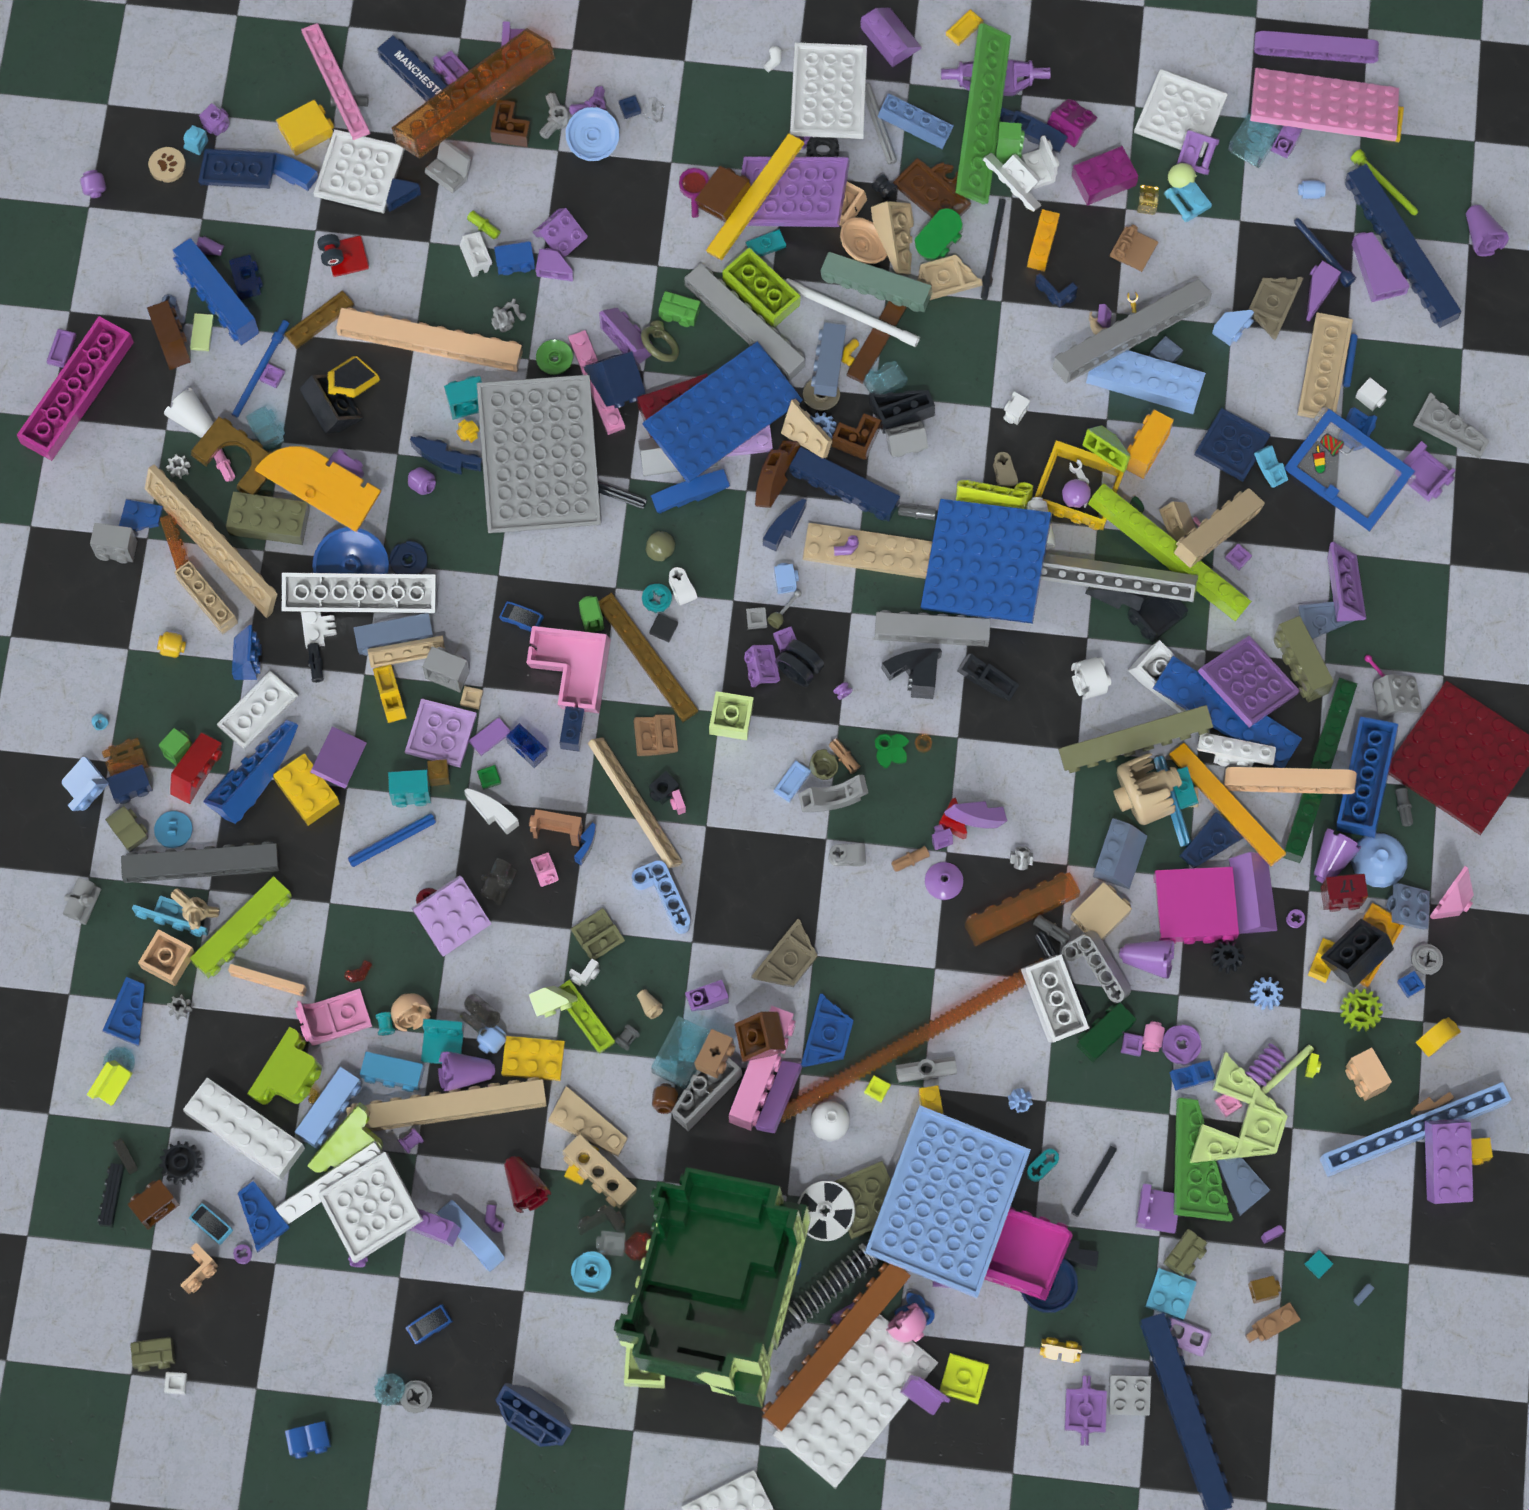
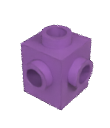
M212 103L199 115L204 129L210 134L214 133L217 137L224 133L230 125L228 113L222 108H217Z

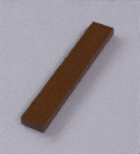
M889 301L879 320L896 327L907 307L903 305L897 306ZM873 327L848 370L847 376L863 384L891 335Z

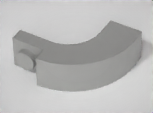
M857 775L839 785L824 788L810 787L799 793L798 796L802 812H823L846 807L860 801V797L868 794L864 775Z

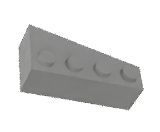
M729 1057L726 1061L727 1067L723 1074L720 1073L718 1079L697 1070L673 1108L672 1114L674 1119L687 1131L743 1076L741 1068Z

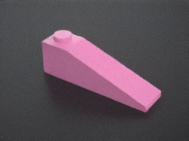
M1466 866L1430 915L1431 919L1459 916L1463 910L1467 912L1473 904L1470 900L1474 894L1469 869Z

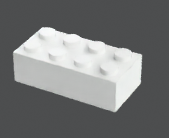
M1055 955L1021 968L1048 1042H1056L1089 1029L1062 955Z

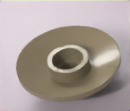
M812 380L803 389L804 401L808 406L816 410L830 409L840 399L839 387L837 388L836 397L815 395L814 387H811Z

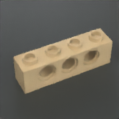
M580 1134L563 1150V1160L569 1166L574 1164L579 1169L577 1173L584 1180L589 1179L593 1183L591 1185L593 1189L599 1194L602 1192L607 1197L606 1201L612 1207L617 1206L620 1209L636 1193L637 1188ZM581 1155H587L590 1160L583 1164L579 1162L578 1158ZM601 1169L604 1174L601 1177H595L593 1171ZM614 1182L618 1185V1188L615 1191H611L607 1188V1185Z

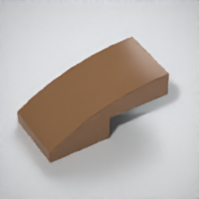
M1448 1092L1435 1103L1428 1097L1414 1107L1411 1113L1412 1115L1427 1113L1449 1104L1454 1099V1096Z

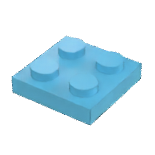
M1158 1268L1145 1307L1184 1320L1197 1282Z

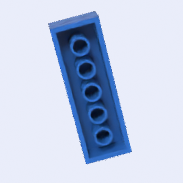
M191 238L172 250L174 254L173 260L178 272L187 277L186 281L191 288H196L200 300L207 302V308L211 314L218 316V322L223 328L227 327L229 330L228 334L234 342L238 341L242 346L259 334L253 315Z
M1360 716L1349 770L1357 773L1355 793L1343 794L1337 820V831L1375 838L1398 734V723Z

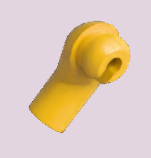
M852 339L843 349L842 362L847 364V366H851L855 360L854 357H851V354L859 346V342L856 339Z

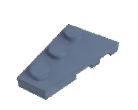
M1334 602L1299 605L1298 607L1299 616L1312 639L1353 622L1336 621Z
M1243 1158L1216 1160L1222 1177L1230 1191L1231 1198L1237 1207L1239 1216L1270 1191Z

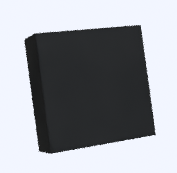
M658 614L649 634L669 643L678 626V622Z

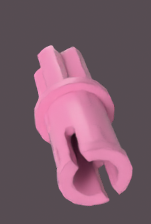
M220 449L214 456L217 463L216 467L220 469L225 481H233L235 474L230 466L231 462L226 458L223 449Z

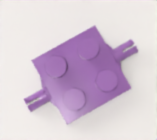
M1085 1375L1082 1376V1388L1066 1389L1064 1430L1081 1433V1446H1084V1440L1085 1446H1089V1434L1093 1432H1106L1107 1391L1092 1389L1091 1376Z

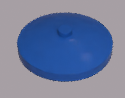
M348 527L331 532L319 543L313 557V573L388 574L389 571L388 555L383 544L373 534L360 528L357 532Z

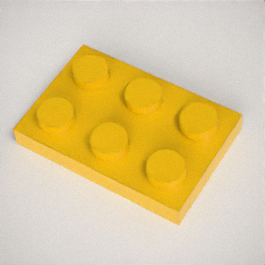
M506 1036L502 1076L537 1077L543 1080L561 1081L565 1041Z

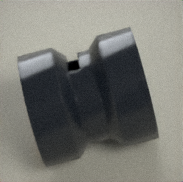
M882 174L874 181L872 188L876 192H880L881 197L887 200L896 192L897 186L893 182H888L889 178Z

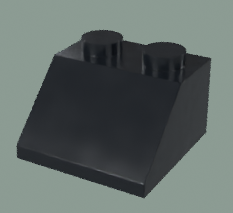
M938 651L932 652L914 667L913 673H909L907 691H911L912 698H934Z

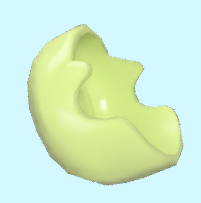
M1187 163L1174 165L1168 173V181L1175 188L1185 187L1190 182L1194 183L1195 177H1197L1193 167Z

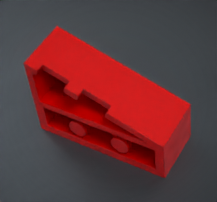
M203 733L198 736L171 772L170 795L191 804L213 765L222 756L221 742Z

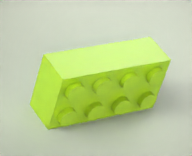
M750 248L723 270V281L774 328L800 306L801 296Z

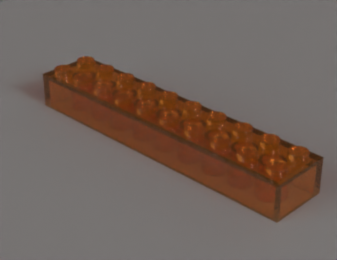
M528 28L522 31L391 127L397 145L418 158L424 156L554 60L551 42Z

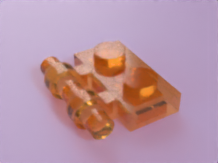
M138 738L124 740L125 743L117 746L111 745L108 749L101 751L104 758L112 757L111 760L105 761L110 776L139 765H143L144 769L149 767L142 748L137 750L133 748L140 745ZM128 750L129 753L118 757L117 753Z

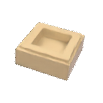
M464 686L460 706L479 710L483 690Z

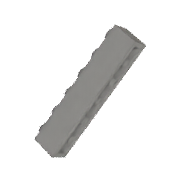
M887 610L876 612L875 640L988 647L990 619L984 617L967 618L965 615L949 617L946 614L933 616L928 613H918L916 615L905 611L891 613V611Z

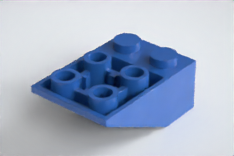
M248 625L234 637L232 662L234 680H257V674L261 673V662H259L258 656L262 655V645L252 625Z

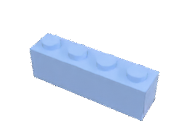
M340 1067L296 1129V1135L316 1149L319 1145L322 1146L328 1137L326 1134L330 1128L334 1129L339 1122V1115L342 1112H346V1108L350 1106L349 1101L353 1096L356 1097L362 1088L360 1086V1079Z

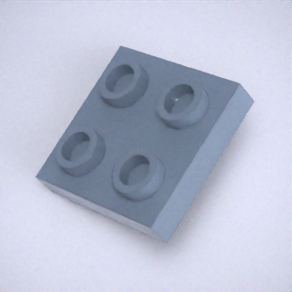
M1399 883L1394 884L1393 895L1388 898L1386 904L1387 911L1392 913V922L1421 930L1428 929L1430 891Z

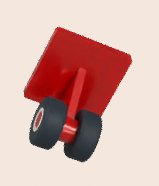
M327 234L317 240L319 250L323 251L321 254L322 264L331 266L333 277L369 269L361 236L339 240L337 235Z

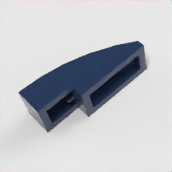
M806 499L793 504L773 522L763 537L762 546L777 551L784 536L791 539L807 507Z

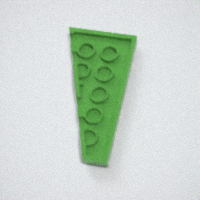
M1178 1098L1176 1102L1174 1215L1231 1222L1233 1217L1227 1206L1228 1200L1222 1189V1180L1216 1160L1190 1163L1200 1127L1205 1123L1199 1102L1194 1099Z

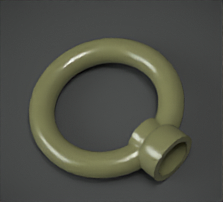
M653 321L641 332V340L644 347L651 355L661 361H675L679 356V347L669 333L664 331L665 328L662 321ZM652 333L655 338L662 337L670 345L672 354L668 355L658 351L649 341L648 335Z

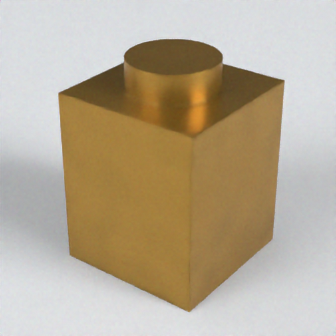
M447 759L427 761L430 786L450 784Z
M1274 1275L1250 1281L1248 1284L1254 1304L1275 1299L1279 1296V1292H1281L1279 1281L1275 1280Z

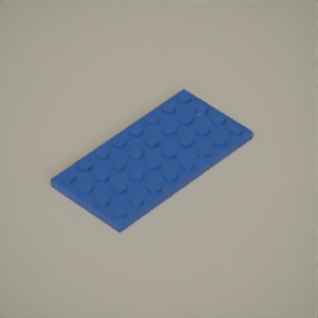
M757 341L642 424L686 482L689 483L786 414L791 400L796 399L799 403L803 400Z

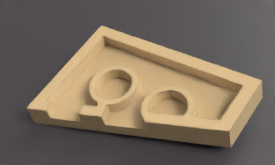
M796 399L791 400L781 434L793 441H798L801 446L819 457L826 458L832 444L831 438L819 425H816L810 419L807 411L801 409L800 403Z

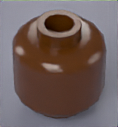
M663 1083L653 1090L652 1107L660 1114L671 1113L678 1101V1092L672 1085Z

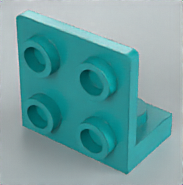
M423 1019L422 1063L442 1064V1062H439V1058L444 1051L462 1053L463 1022Z

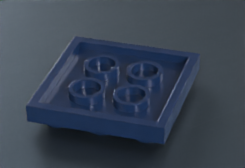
M1221 408L1194 456L1244 482L1256 461L1254 453L1264 448L1271 434Z

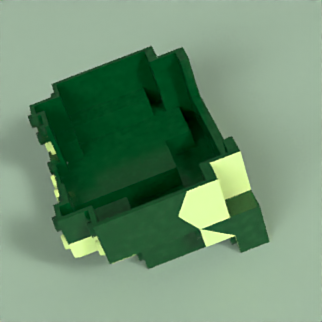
M686 1167L685 1174H681L679 1185L658 1181L656 1188L653 1187L651 1199H653L654 1206L656 1207L651 1226L653 1234L646 1244L647 1255L646 1258L643 1257L641 1262V1276H638L636 1279V1294L631 1297L627 1314L621 1313L619 1320L616 1319L614 1332L621 1346L633 1348L632 1356H634L639 1370L710 1385L713 1392L736 1396L738 1403L762 1408L772 1371L770 1366L772 1352L778 1348L811 1221L807 1205L784 1201L780 1186Z

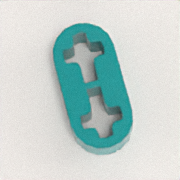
M1047 1149L1030 1164L1027 1169V1176L1031 1181L1038 1182L1042 1180L1058 1164L1059 1154L1057 1151ZM1046 1155H1054V1163L1049 1161L1045 1165ZM1041 1166L1042 1169L1039 1172L1040 1176H1033L1032 1168L1036 1170Z

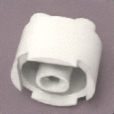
M1093 657L1072 664L1071 671L1075 670V676H1072L1073 684L1078 695L1084 696L1083 700L1106 694L1108 686H1111V678L1108 674L1106 675L1105 663L1102 657Z

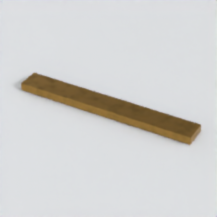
M610 593L598 601L602 614L680 720L684 722L698 713L696 706L614 595Z

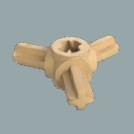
M178 888L171 893V898L183 907L182 915L189 921L191 930L199 929L200 921L206 917L217 918L219 916L220 910L218 907L207 906L206 902L198 897L190 899Z

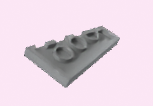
M1430 392L1413 426L1480 459L1489 440L1472 426H1468L1463 422L1459 415L1452 413L1448 406L1443 402L1440 403Z

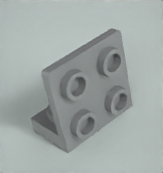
M442 138L439 144L437 159L425 168V174L451 193H454L467 182L471 159L451 142Z

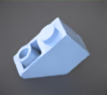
M1252 310L1224 313L1215 324L1212 334L1229 346L1234 341L1238 342L1244 328L1248 329L1253 323L1252 317L1254 312Z

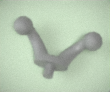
M512 299L511 303L507 302L502 308L507 311L510 307H513L520 320H525L526 318L524 313L520 314L519 305L515 304L516 299ZM499 307L493 308L494 313L500 310Z

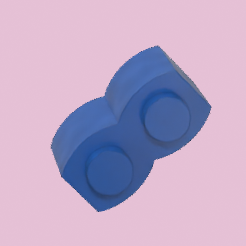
M325 1421L285 1431L290 1456H295L296 1459L307 1457V1453L315 1451V1454L327 1452V1448L332 1447Z

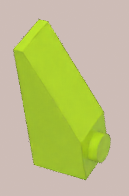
M1103 426L1088 429L1082 446L1121 472H1125L1131 455L1118 437Z

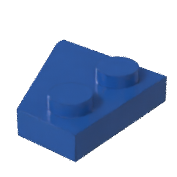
M126 499L119 526L132 528L135 532L145 528L157 527L160 524L163 506Z

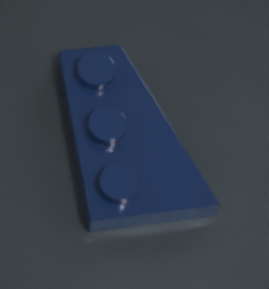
M1215 812L1181 853L1180 857L1191 867L1196 868L1244 837L1234 826Z

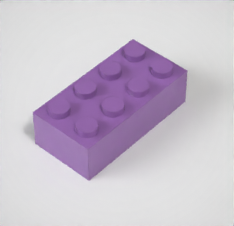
M1465 1119L1425 1121L1427 1200L1434 1204L1473 1201L1471 1122Z

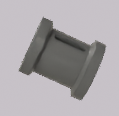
M626 1025L619 1038H615V1042L628 1051L630 1044L640 1034L630 1025Z

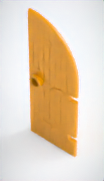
M289 446L278 449L266 456L255 468L256 472L355 532L358 531L381 493L380 489L370 483H367L364 488L361 487L364 481L362 478L334 461L330 467L326 466L329 458L313 449L302 446Z

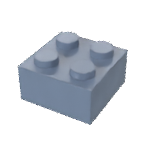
M1165 336L1150 352V357L1175 363L1182 355L1183 350Z

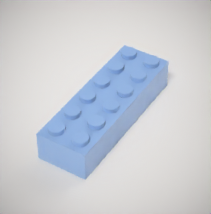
M1126 350L1090 370L1086 383L1193 414L1205 372Z

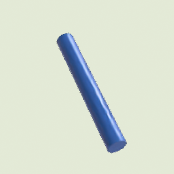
M1356 334L1350 335L1343 380L1344 387H1350L1358 338Z

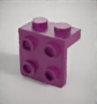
M1067 99L1052 112L1047 125L1068 137L1066 143L1075 148L1084 131L1096 122L1097 116L1090 110L1080 106L1076 101Z

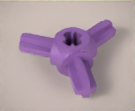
M602 86L595 87L593 96L589 98V101H585L584 104L570 105V114L574 115L577 111L587 107H598L607 111L605 101L603 100L605 89Z

